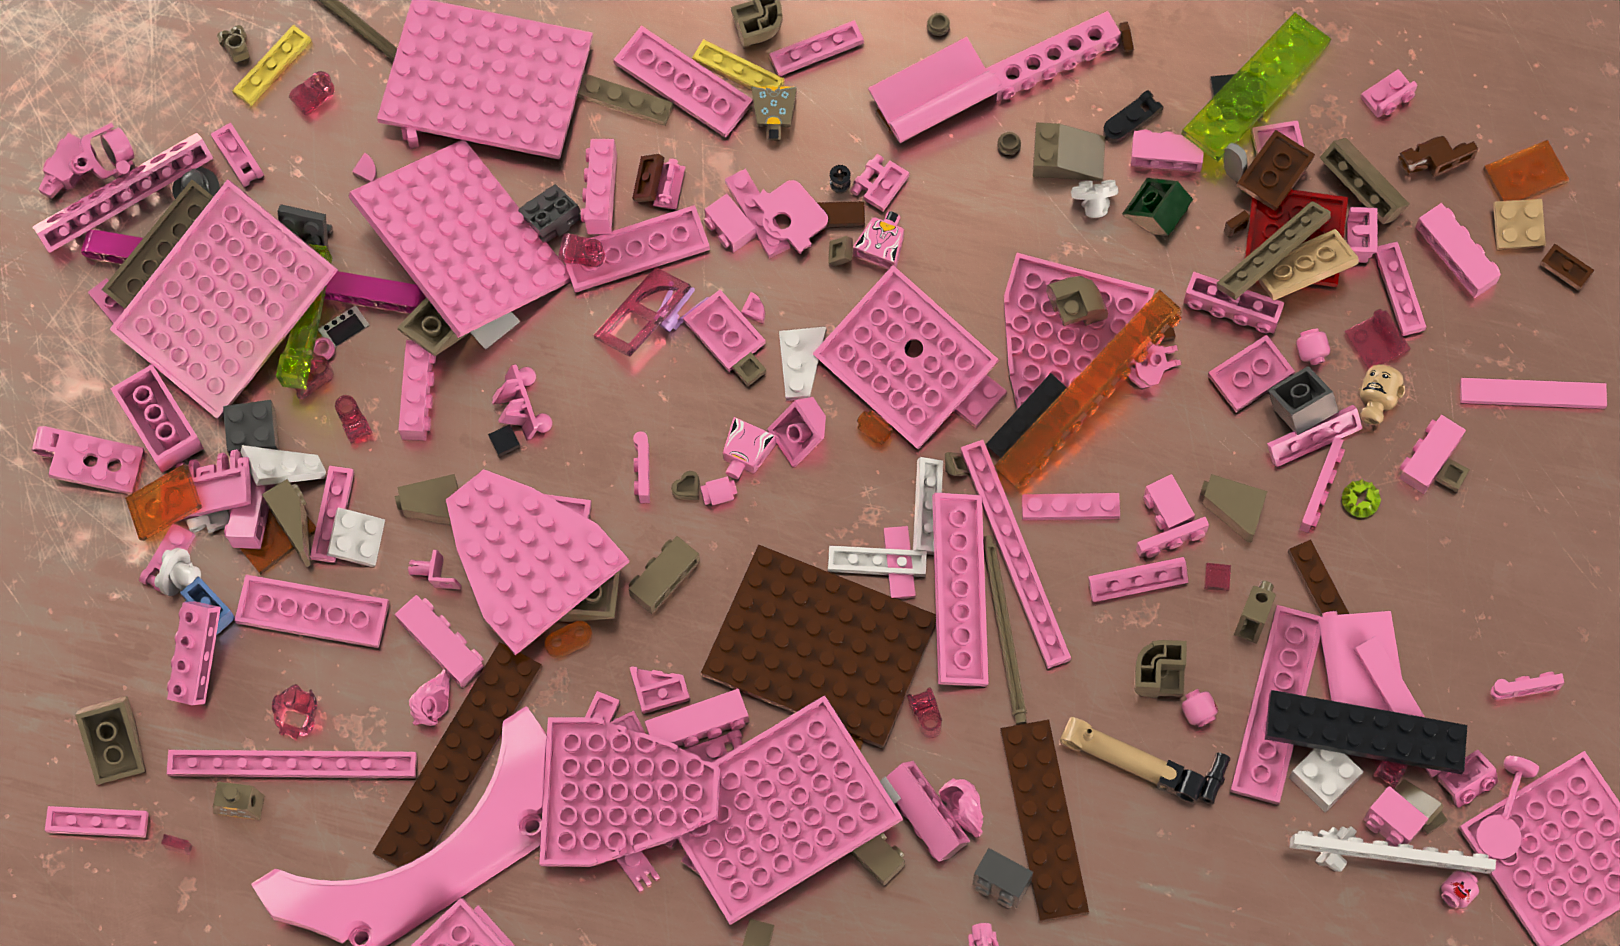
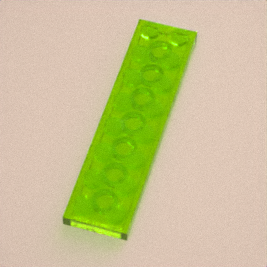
M1294 12L1183 128L1181 135L1218 162L1224 156V149L1230 143H1236L1330 44L1331 38Z

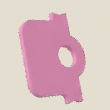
M787 181L771 193H767L763 189L759 195L752 197V200L764 213L762 218L764 231L773 239L788 240L800 254L804 249L812 246L809 239L824 229L828 223L826 212L797 181ZM779 214L787 215L791 220V225L786 229H779L774 226L773 218Z

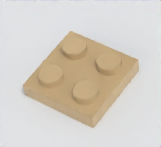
M1542 199L1495 201L1493 203L1497 250L1540 248L1546 246Z

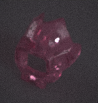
M295 684L284 690L281 694L274 696L272 711L274 713V722L280 729L279 734L288 735L292 739L297 740L299 736L307 735L313 730L315 725L314 718L317 713V700L312 689L306 692ZM290 710L307 717L302 728L294 727L282 721L286 711Z

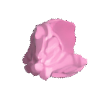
M443 669L442 673L438 674L436 678L429 680L419 687L409 699L410 714L414 718V725H436L438 723L437 719L442 717L448 710L450 675L446 670Z
M953 778L939 790L940 799L946 802L947 809L964 830L972 833L976 838L980 837V834L983 832L981 830L983 815L980 807L979 793L970 782L964 779L956 780Z

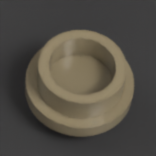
M935 13L929 17L927 28L933 35H944L949 31L950 20L942 13Z
M1013 132L1003 133L998 139V148L1003 154L1013 155L1021 147L1019 136Z

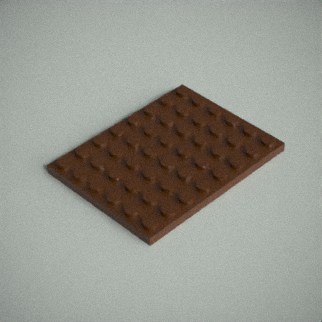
M758 544L704 664L701 676L735 690L739 689L740 692L793 713L800 711L825 695L850 736L883 749L935 629L936 614L899 599L891 598V596Z

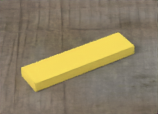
M293 25L232 90L233 94L251 107L311 43V38Z
M704 39L692 57V60L703 67L752 90V86L782 87L785 83L784 78Z

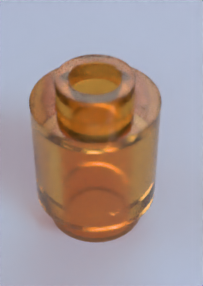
M873 410L869 412L864 411L857 419V423H859L857 429L875 443L879 442L882 445L893 432L890 423Z

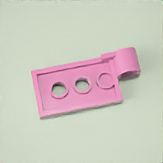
M39 426L32 452L44 457H53L48 474L50 478L133 496L144 448ZM88 456H94L98 461L96 465L88 467L84 464V459ZM112 461H117L121 464V468L117 472H111L107 468L108 464Z

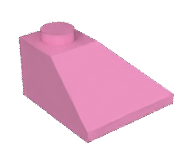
M813 397L795 400L768 428L771 434L776 435V443L792 467H796L824 439L826 415Z

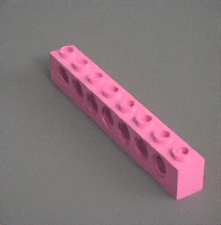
M195 133L38 223L33 228L48 253L176 181L186 172L196 169L214 158L203 139Z

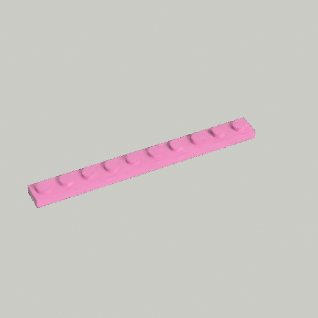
M984 440L961 447L960 451L978 495H982V506L1047 668L1071 661V656Z
M168 750L167 775L181 777L416 778L417 753L379 751Z

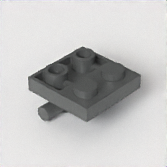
M556 184L547 188L518 210L524 216L527 223L540 235L539 238L542 242H548L556 236L560 237L570 230V226L581 219V210L578 204Z
M280 204L277 211L278 220L315 251L325 253L328 247L327 234H331L333 228L332 225L326 223V214Z

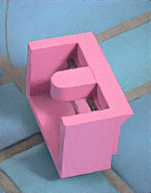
M1350 207L1347 216V244L1358 256L1360 263H1367L1373 253L1378 252L1377 208Z

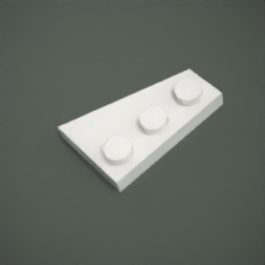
M826 327L779 331L786 401L799 400L811 396L819 361L813 353L823 343L827 330Z
M242 445L240 451L242 457H249L250 473L256 486L279 484L286 479L289 482L324 479L326 470L318 455Z

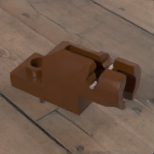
M1439 136L1417 144L1415 150L1409 148L1401 152L1398 160L1407 175L1429 169L1434 177L1474 159L1478 147L1473 141L1468 144L1461 143L1452 149L1445 136Z

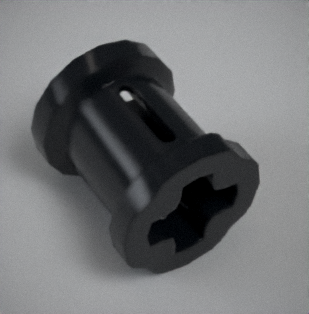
M836 165L830 171V187L836 193H845L850 188L851 173L846 166Z

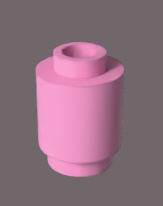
M728 476L705 482L706 485L700 486L705 505L711 504L713 506L734 500L733 495L737 494L734 480L729 481Z

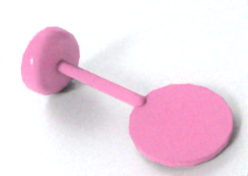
M1517 756L1505 757L1504 767L1510 773L1515 774L1503 815L1488 816L1480 823L1477 829L1476 840L1478 846L1484 854L1491 858H1509L1518 851L1521 845L1522 835L1520 828L1514 820L1509 818V814L1521 777L1532 778L1539 771L1537 764L1525 758Z

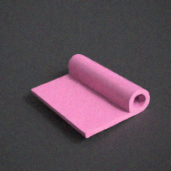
M965 37L869 87L868 90L899 143H902L1000 91L999 86L1002 84L996 73L992 74L986 70L970 41Z
M1337 611L1323 613V617L1319 618L1318 622L1331 701L1390 711L1354 648L1377 636L1402 678L1391 611L1337 615Z

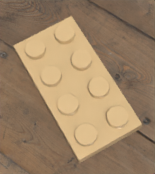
M1334 229L1300 244L1260 278L1258 282L1274 301L1359 264L1358 256L1339 232Z

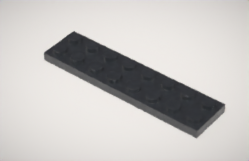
M1271 690L1268 701L1265 740L1462 775L1465 767L1468 725Z

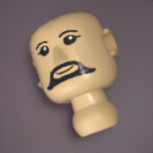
M1380 364L1368 369L1363 379L1362 387L1359 388L1361 400L1366 405L1361 411V418L1365 423L1379 425L1384 419L1383 411L1391 410L1396 406L1398 399L1403 397L1405 385L1403 384V376L1398 370Z

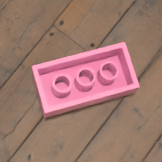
M152 364L110 388L162 473L204 449Z

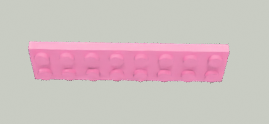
M934 493L932 500L938 684L986 687L988 685L982 495Z
M1279 605L1276 606L1230 792L1279 805L1294 745L1265 740L1269 693L1271 690L1306 696L1321 636L1318 619L1322 618L1321 616Z

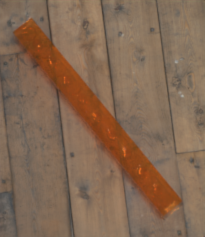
M1159 289L994 465L995 469L1016 489L1020 486L1025 487L1033 478L1031 474L1037 468L1042 469L1049 461L1048 456L1053 450L1057 452L1066 443L1064 439L1070 432L1074 434L1083 424L1081 423L1086 415L1090 417L1099 407L1098 402L1103 397L1107 399L1115 391L1114 385L1119 380L1124 381L1131 374L1132 370L1130 368L1136 362L1140 364L1149 354L1147 350L1153 344L1157 346L1164 339L1165 334L1163 333L1169 327L1174 328L1182 319L1180 316L1182 314L1181 308Z

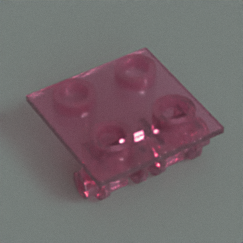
M1378 309L1373 313V317L1345 331L1368 369L1374 365H1382L1411 350L1387 310L1382 311V309Z

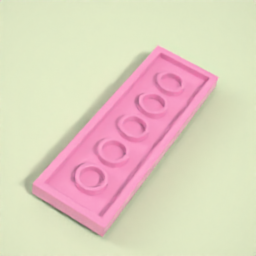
M643 26L637 30L614 58L615 65L725 138L753 105V99Z
M693 205L611 231V234H602L561 247L560 250L576 293L708 251L710 246L696 207Z
M245 575L234 621L236 624L379 648L390 602L388 599Z

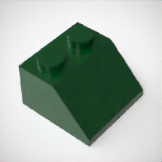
M1146 178L1122 214L1152 234L1168 236L1175 229V225L1182 215L1187 211L1193 198L1178 181Z

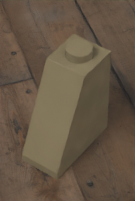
M455 474L397 487L399 493L398 496H395L397 509L403 510L405 517L451 525L446 499L458 490Z
M1211 474L1209 482L1204 481L1200 495H1204L1202 504L1244 540L1252 543L1267 491Z

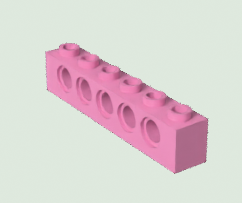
M1106 11L987 67V71L998 75L1002 84L999 86L1000 91L993 95L996 101L1009 99L1022 89L1028 90L1043 79L1049 80L1064 69L1070 70L1083 60H1092L1098 53L1105 50L1111 51L1116 48L1120 43L1121 32L1109 12ZM1095 36L1098 37L1099 40L1093 41L1090 39V37ZM1076 46L1079 49L1074 51L1069 49V47ZM1049 56H1056V57H1058L1059 59H1057V60H1051V59H1049L1048 57H1049ZM1034 65L1037 66L1038 69L1031 70L1028 68V66ZM1015 75L1018 78L1011 80L1007 76Z

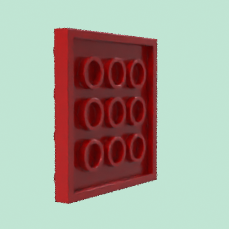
M1291 190L1276 211L1252 197L1245 258L1312 201L1329 210L1331 218L1302 243L1334 229L1344 238L1348 197ZM1339 273L1313 284L1337 287Z

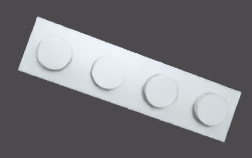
M920 457L917 460L913 550L927 551V554L934 555L932 495L934 493H942V460Z
M829 546L828 572L878 575L893 573L926 577L927 551ZM887 554L911 556L913 569L888 568ZM899 557L897 565L900 567L906 566V558Z

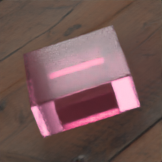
M1206 563L1204 589L1229 591L1231 565Z
M164 834L161 841L165 849L189 855L192 849V845L188 840Z

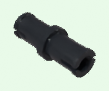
M1218 752L1215 754L1211 769L1205 775L1206 782L1199 796L1201 801L1207 804H1214L1219 787L1225 781L1224 774L1230 762L1228 755Z

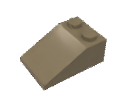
M1036 122L1033 177L1103 181L1105 136L1063 124Z
M427 297L397 327L398 331L434 357L467 335L465 334L458 338Z
M288 479L262 495L274 518L305 566L308 567L311 565L307 513L304 509V505L307 503L296 484L291 485Z
M620 571L558 621L573 622L615 619Z
M128 696L84 707L77 711L75 717L96 785L145 772L135 720Z

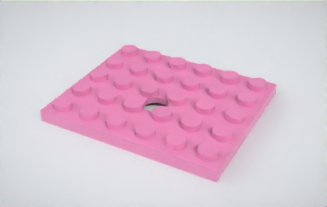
M894 265L813 353L816 358L918 450L999 362L997 357ZM910 340H919L923 345V352L916 358H911L905 353V346Z

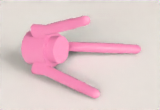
M980 923L971 927L972 934L968 935L969 946H975V944L976 946H991L992 944L993 946H999L996 932H992L990 923Z

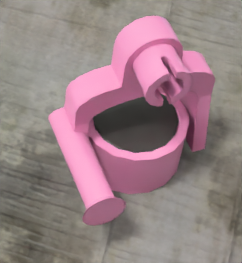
M110 123L83 136L80 140L82 153L71 159L69 164L70 170L76 175L92 170L94 175L101 180L111 176L119 178L123 174L128 173L134 165L132 162L134 153L124 132L119 127L111 130L114 126ZM100 135L102 147L110 162L116 167L115 169L107 171L98 163L90 145L92 138ZM77 161L82 162L83 167L77 165Z

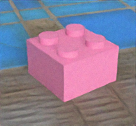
M1388 786L1370 807L1363 820L1366 821V826L1376 834L1379 832L1384 836L1389 846L1398 847V844H1410L1429 818Z

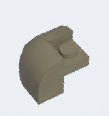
M753 0L731 7L738 36L743 47L767 41L775 36L781 27L783 17L780 0Z
M1074 276L1047 285L1046 293L1054 312L1058 311L1064 326L1083 320L1086 326L1108 318V311L1101 293L1092 280L1083 276Z
M1157 640L1145 646L1138 654L1135 665V693L1150 698H1158V696L1183 697L1187 641Z

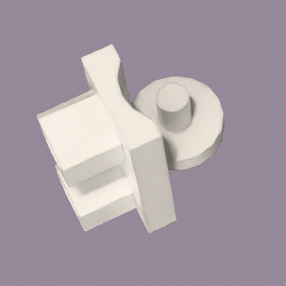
M1332 827L1329 832L1320 830L1318 837H1323L1324 834L1337 835L1340 840H1348L1350 837L1357 838L1355 836L1357 831L1353 827H1341L1339 831ZM1322 852L1315 860L1320 866H1328L1335 872H1341L1347 865V861L1340 854Z

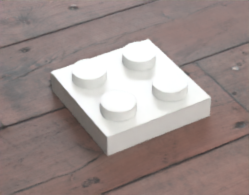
M338 507L327 556L374 567L377 561L385 519Z

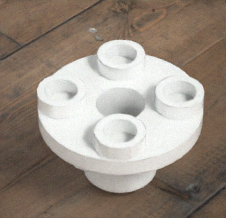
M1115 180L1102 181V184H1093V181L1079 182V186L1073 187L1071 190V197L1084 200L1082 207L1085 208V215L1087 217H1103L1108 213L1110 206L1108 197L1118 194V186Z
M174 548L173 550H166L162 555V565L154 584L155 587L160 589L161 593L174 596L180 590H184L198 576L201 578V571L198 567L193 566L190 561V555L185 549Z

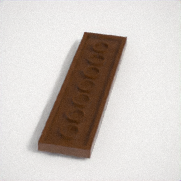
M1048 719L1000 728L1028 869L1033 871L1031 884L1039 923L1089 914L1050 721Z

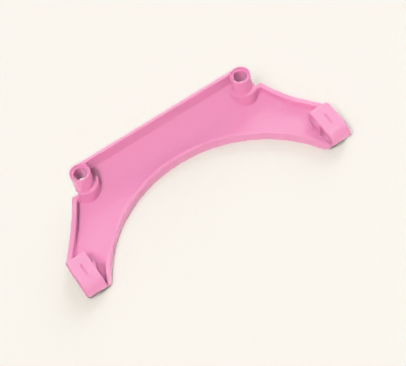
M527 706L505 719L502 727V744L498 762L483 797L456 831L429 853L393 871L373 877L343 881L314 880L274 869L251 885L274 921L277 920L302 927L340 943L349 939L353 946H388L540 846L542 820L538 814L542 813L547 734ZM368 940L365 944L361 945L363 941Z

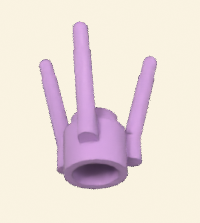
M671 284L660 309L655 314L658 316L655 322L669 333L672 329L676 331L684 322L683 318L709 297H706L678 319V311L693 294L695 288H690L673 310L669 307L665 310L675 288V284Z

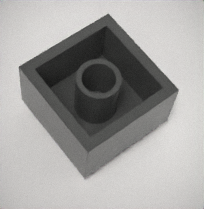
M1309 366L1267 389L1274 411L1297 435L1339 412L1333 391Z
M271 400L223 406L226 445L229 456L232 450L237 449L241 451L242 445L279 450L276 410Z
M988 848L974 873L973 885L976 886L975 890L985 896L991 894L998 898L997 901L1007 908H1011V906L1017 908L1031 884L1033 871Z

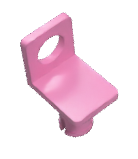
M433 550L431 561L410 560L409 565H413V567L408 566L409 575L428 576V581L435 588L461 589L462 586L456 579L440 578L443 556L438 550Z

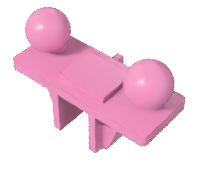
M511 365L505 375L506 382L497 389L492 397V404L510 402L498 421L499 423L522 426L525 438L529 440L532 439L536 431L541 433L549 431L552 427V419L549 415L543 413L538 414L536 417L534 416L524 386H530L535 382V371L530 367H523L518 370L517 365Z

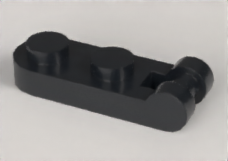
M1147 90L1139 98L1105 122L1103 136L1109 142L1118 143L1157 116L1164 107L1160 102H1156L1153 99V94ZM1145 104L1150 108L1146 112L1141 108Z

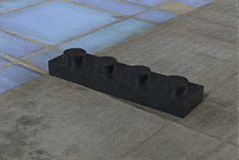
M1050 373L986 445L1004 461L1069 389Z

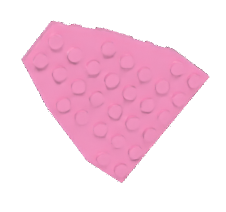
M1016 253L1004 294L1008 370L1016 408L1018 409L1051 373L1069 390L1038 424L1066 431L1102 393L1125 360L1124 354L1129 342L1136 341L1142 336L1155 289ZM1074 276H1083L1092 280L1101 293L1108 311V318L1086 326L1083 320L1064 326L1058 311L1054 312L1046 293L1047 285Z
M483 469L446 499L456 548L483 618L515 655L629 563L626 555L595 522L534 488Z
M548 717L540 866L592 867L667 843L717 819L720 768L700 759L699 756L693 753L690 754L671 742L642 732L638 733L629 730L621 725L617 726L605 722V720L597 717Z

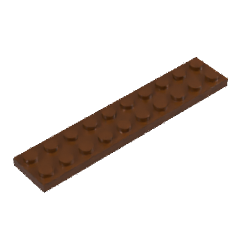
M501 642L498 643L373 851L374 856L396 868H400L429 853L436 847L501 738L503 721L516 713L541 671L542 664L520 652L515 655L507 645Z

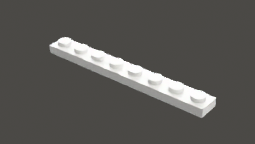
M1298 831V834H1294L1290 838V848L1487 874H1490L1496 868V860L1488 859L1489 856L1486 854H1473V857L1464 856L1462 851L1456 850L1441 853L1438 852L1437 848L1424 847L1423 850L1413 849V845L1398 844V847L1388 846V842L1373 841V844L1363 843L1361 838L1350 837L1348 840H1340L1337 835L1324 834L1323 837L1313 836V832Z

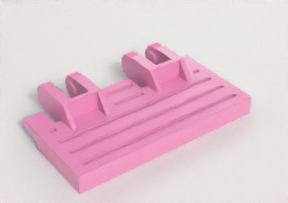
M237 449L232 450L230 453V467L227 454L219 453L217 456V467L214 464L200 467L197 459L189 461L188 470L184 462L176 464V482L174 474L164 476L162 509L163 521L167 523L251 504L249 457L242 458L240 451Z

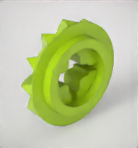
M1363 479L1352 481L1343 490L1342 504L1345 510L1355 517L1364 518L1371 516L1380 506L1379 489H1376L1372 482L1369 483ZM1366 491L1365 499L1367 502L1362 501L1356 505L1358 497L1355 494L1361 495Z

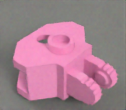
M1148 337L1129 342L1124 354L1129 379L1141 389L1159 384L1165 370L1181 365V361L1177 359L1167 362L1165 356L1166 353L1171 354L1177 351V345L1169 347L1157 346Z

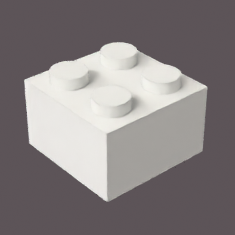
M1315 748L1292 771L1289 778L1326 813L1360 779L1363 771L1344 753Z

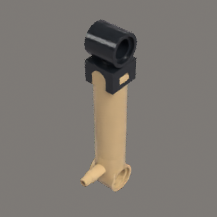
M1070 717L1060 738V742L1065 746L1077 751H1085L1157 784L1156 788L1172 795L1174 792L1176 796L1187 802H1197L1206 782V778L1197 772L1184 769V766L1168 760V762L1093 729L1087 722L1075 717Z

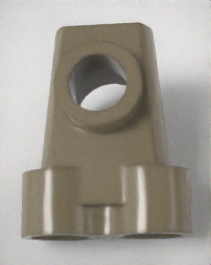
M236 25L229 31L224 30L217 34L220 45L227 49L234 62L237 63L249 58L245 42L246 33L241 25Z

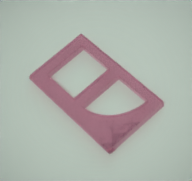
M655 267L594 333V338L631 357L674 310L676 305L692 287L690 284ZM666 290L676 291L658 312L639 304L640 301L653 293ZM632 312L649 322L630 343H627L610 333Z

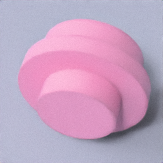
M318 338L311 345V353L316 360L326 361L334 355V344L328 338Z

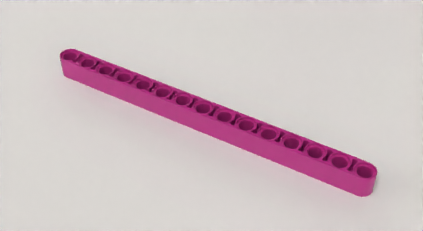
M90 229L86 232L81 254L94 260L123 264L143 238ZM337 271L316 298L411 314L426 296L416 284Z

